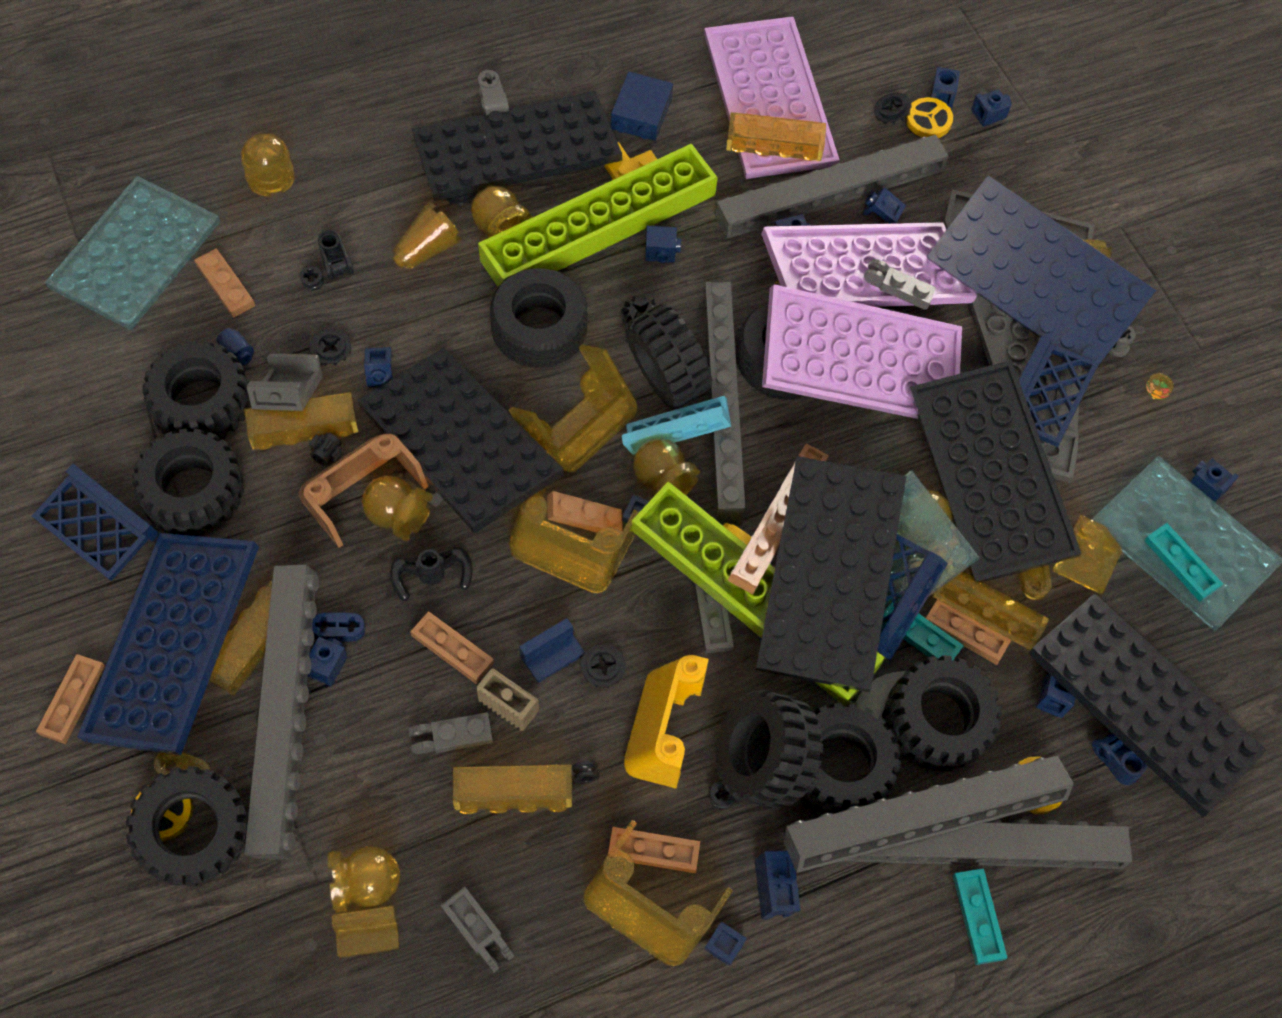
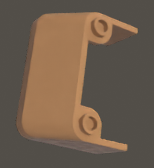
M383 434L369 439L300 487L299 497L303 505L338 548L343 546V543L333 522L320 506L391 458L396 457L424 490L429 487L420 463L395 435Z

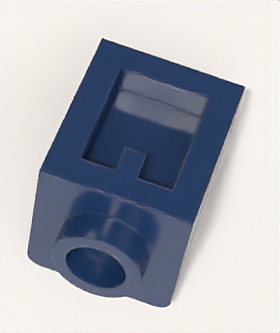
M884 187L879 192H872L864 202L866 207L862 213L867 216L874 211L888 224H895L906 205Z
M391 347L365 349L364 368L368 387L381 386L393 379Z

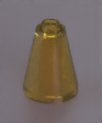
M428 202L392 250L394 253L392 259L401 269L406 267L409 270L455 246L462 240V237L456 236L459 232L442 211L437 214L433 210L435 205L431 202Z

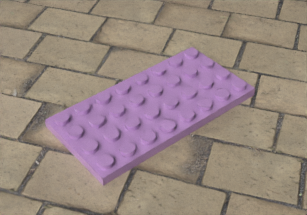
M794 17L705 28V40L745 178L751 179L828 168L839 163L837 150Z
M944 223L764 227L761 233L780 285L783 287L873 307L912 306L913 304L881 291L880 288L864 280L865 271L869 269V262L877 259L886 262L888 267L936 287L930 305L972 303L977 297L974 291L927 259L928 253L947 230Z
M774 284L770 287L762 387L918 419L909 389L911 386L960 374L962 326Z

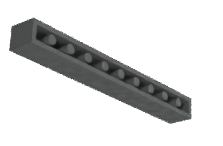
M936 135L922 137L917 141L899 144L887 150H879L868 156L857 157L841 164L837 163L831 167L814 170L809 174L799 177H791L786 181L776 184L772 183L756 190H749L734 197H726L721 201H717L715 217L728 239L773 225L777 220L802 214L805 215L869 195L872 192H879L884 187L888 189L943 172L949 156Z
M706 282L703 298L707 364L711 370L710 375L713 379L708 391L709 400L725 396L728 402L731 427L711 432L715 518L719 523L743 522L745 494L731 282Z
M307 565L274 566L244 854L256 859H290L291 850L295 846L293 826L294 820H296L298 815L296 794L301 784V777L298 772L299 762L302 760L304 752L301 740L302 732L306 728L304 708L309 698L307 676L311 672L309 654L310 646L314 642L312 622L317 612L314 602L315 591L319 588L317 573Z
M1058 756L1050 758L1041 757L1031 763L1023 765L1014 764L1007 769L996 772L987 771L980 776L969 779L960 778L954 783L943 786L934 785L924 791L916 793L907 792L900 797L889 800L880 799L873 804L862 807L853 806L846 811L836 814L826 813L813 820L796 821L786 827L784 845L796 872L799 873L1066 801L1074 783Z
M995 819L839 862L1124 869L1132 862L1128 827L1118 826L1115 822H1104L1100 826H1090L1085 821L1072 822L1071 825H1060V822L1055 820L1044 821L1042 824H1031L1029 820L1002 823L1000 819Z

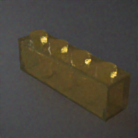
M731 112L726 150L821 161L825 147L826 123Z
M351 392L311 398L303 411L245 409L247 433L252 449L265 450L277 445H294L301 441L312 440L315 435L320 436L325 433H331L334 436H348L351 433L358 432Z
M952 565L944 574L932 596L1028 650H1031L1037 644L1049 621L1047 617L985 583L975 582L972 576Z
M272 580L266 587L263 586L257 592L255 601L250 608H246L241 612L235 627L227 631L209 679L210 682L233 696L265 656Z
M571 765L453 767L454 809L460 810V813L473 814L477 810L489 809L492 813H504L507 809H519L520 812L528 813L535 812L537 808H548L552 812L565 811L566 808L572 807Z

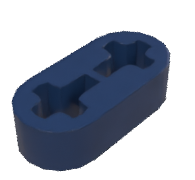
M320 613L313 618L312 630L316 639L321 637L325 640L332 638L339 642H352L361 639L366 631L364 620L356 613ZM323 622H327L329 626L325 632H321L319 628L322 627ZM352 622H356L357 627L354 628V632H349L347 627H350Z

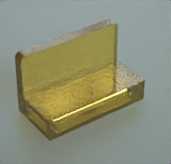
M394 906L332 915V927L336 932L337 955L339 958L397 950L399 948L397 916Z

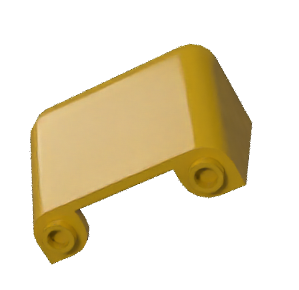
M688 655L661 666L648 674L625 754L624 767L630 776L677 789L685 748L679 738L665 734L673 703L684 705L685 700L689 696L694 694L701 696L709 659Z

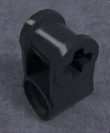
M333 230L321 232L318 236V245L329 281L341 274H353L354 270L351 260L345 251L339 234Z

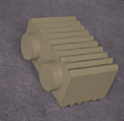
M494 668L486 674L477 686L479 702H483V705H488V709L492 708V712L497 711V715H501V718H506V721H510L511 725L515 724V728L519 727L520 731L525 730L539 711V700Z

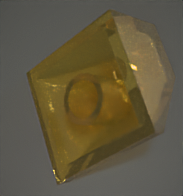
M1080 515L1072 528L1082 554L1080 557L1055 563L1052 571L1102 595L1121 555L1122 548L1106 526Z

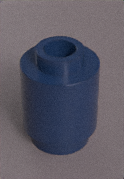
M228 328L217 336L216 341L218 345L227 348L228 352L233 353L242 366L252 360L254 349L238 331Z

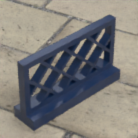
M1042 335L1019 382L1036 429H1038L1037 432L1040 440L1059 447L1098 368L1099 362L1050 344L1052 339ZM1052 354L1062 357L1065 363L1053 366L1050 357ZM1082 365L1090 368L1087 374L1078 376L1074 367ZM1068 369L1072 378L1060 381L1056 372ZM1051 374L1055 383L1043 386L1040 377ZM1075 383L1079 393L1068 396L1064 386ZM1058 388L1062 398L1050 401L1046 392ZM1041 393L1045 403L1033 406L1029 399L1030 396ZM1065 403L1069 413L1057 416L1054 406ZM1048 408L1052 418L1040 421L1036 412ZM1056 424L1059 430L1057 437L1047 434L1043 427Z
M72 464L65 471L69 474L68 477L37 509L32 517L112 581L148 540L153 542L160 533L76 465ZM72 485L77 488V499L65 501V492ZM96 503V515L84 516L83 504ZM77 505V517L65 519V507ZM58 508V520L46 521L43 518L50 509ZM103 519H116V530L103 532ZM97 520V533L84 535V522ZM78 523V536L66 537L65 525ZM134 534L138 537L131 547L122 548V535ZM116 536V549L103 550V538ZM97 539V551L85 553L84 540ZM116 554L115 565L107 571L103 567V556Z
M898 534L896 541L900 544L901 552L894 554L893 560L903 558L905 571L896 574L890 573L889 588L891 595L886 597V602L892 600L894 610L891 615L883 617L877 651L889 660L893 657L948 564L941 556L922 548ZM920 553L925 556L920 566L910 569L909 555ZM907 576L908 587L905 591L896 593L893 580Z

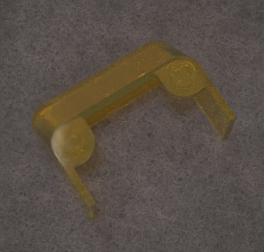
M586 345L579 347L590 367L580 381V387L585 398L552 428L546 421L539 419L534 412L515 407L509 409L513 418L550 454L563 470L568 472L578 470L630 422L637 412V403L606 349Z
M546 487L522 502L509 541L511 555L519 561L589 592L601 593L605 591L636 535L633 532L632 520L639 512L633 511L623 532L611 527L603 528L596 534L594 540L591 541L544 520L547 515V501L543 498Z
M632 820L587 886L583 895V901L589 911L668 966H678L688 958L702 939L733 890L727 887L720 894L710 911L700 905H690L676 919L627 884L634 871V862L630 855L621 850V847L637 824Z

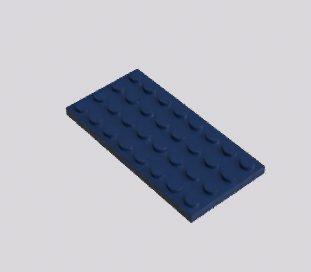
M990 176L986 177L927 255L928 260L1039 338L1042 335L1052 339L1050 344L1099 362V365L1156 292L1154 288ZM1079 365V366H1081L1083 369H1085L1086 371L1089 372L1090 368H1087V367H1085V366Z
M166 533L159 534L77 738L83 742L174 755L182 754L259 546L254 541Z

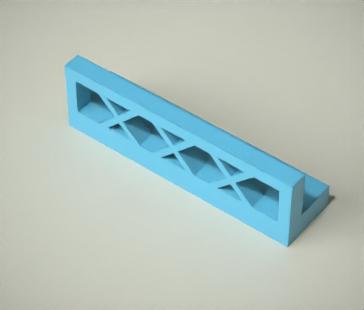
M721 396L626 424L627 433L622 435L623 445L634 455L731 427L727 398Z

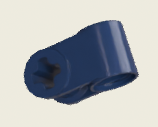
M1112 732L1103 739H1096L1092 742V748L1097 757L1105 763L1120 783L1132 785L1146 771L1147 765ZM1125 764L1131 765L1135 772L1129 771Z

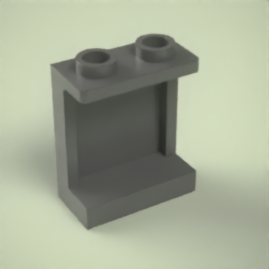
M269 354L267 357L269 371L263 381H250L247 385L252 409L303 411L323 378L318 355Z

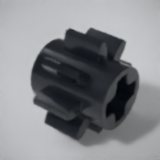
M331 433L321 434L320 436L315 435L308 444L312 447L310 449L311 458L323 466H326L328 463L337 462L343 455L340 451L342 449L340 447L342 445L341 441Z

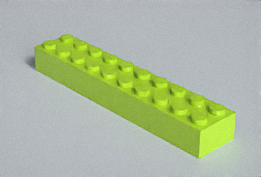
M689 144L479 242L480 262L497 287L508 277L524 270L549 269L559 271L646 229L647 226H653L715 196L718 177L694 146Z
M667 482L632 520L633 532L762 638L775 568L769 564L753 594L727 581L747 545L670 482ZM877 652L874 673L879 669L885 658L879 652ZM815 682L835 700L841 701L845 707L859 692V690Z

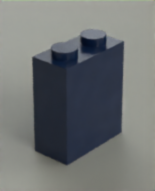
M628 71L611 113L612 130L656 141L672 101L673 83Z

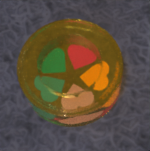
M1160 373L1152 375L1146 383L1148 395L1157 400L1168 398L1174 388L1173 381L1167 375Z

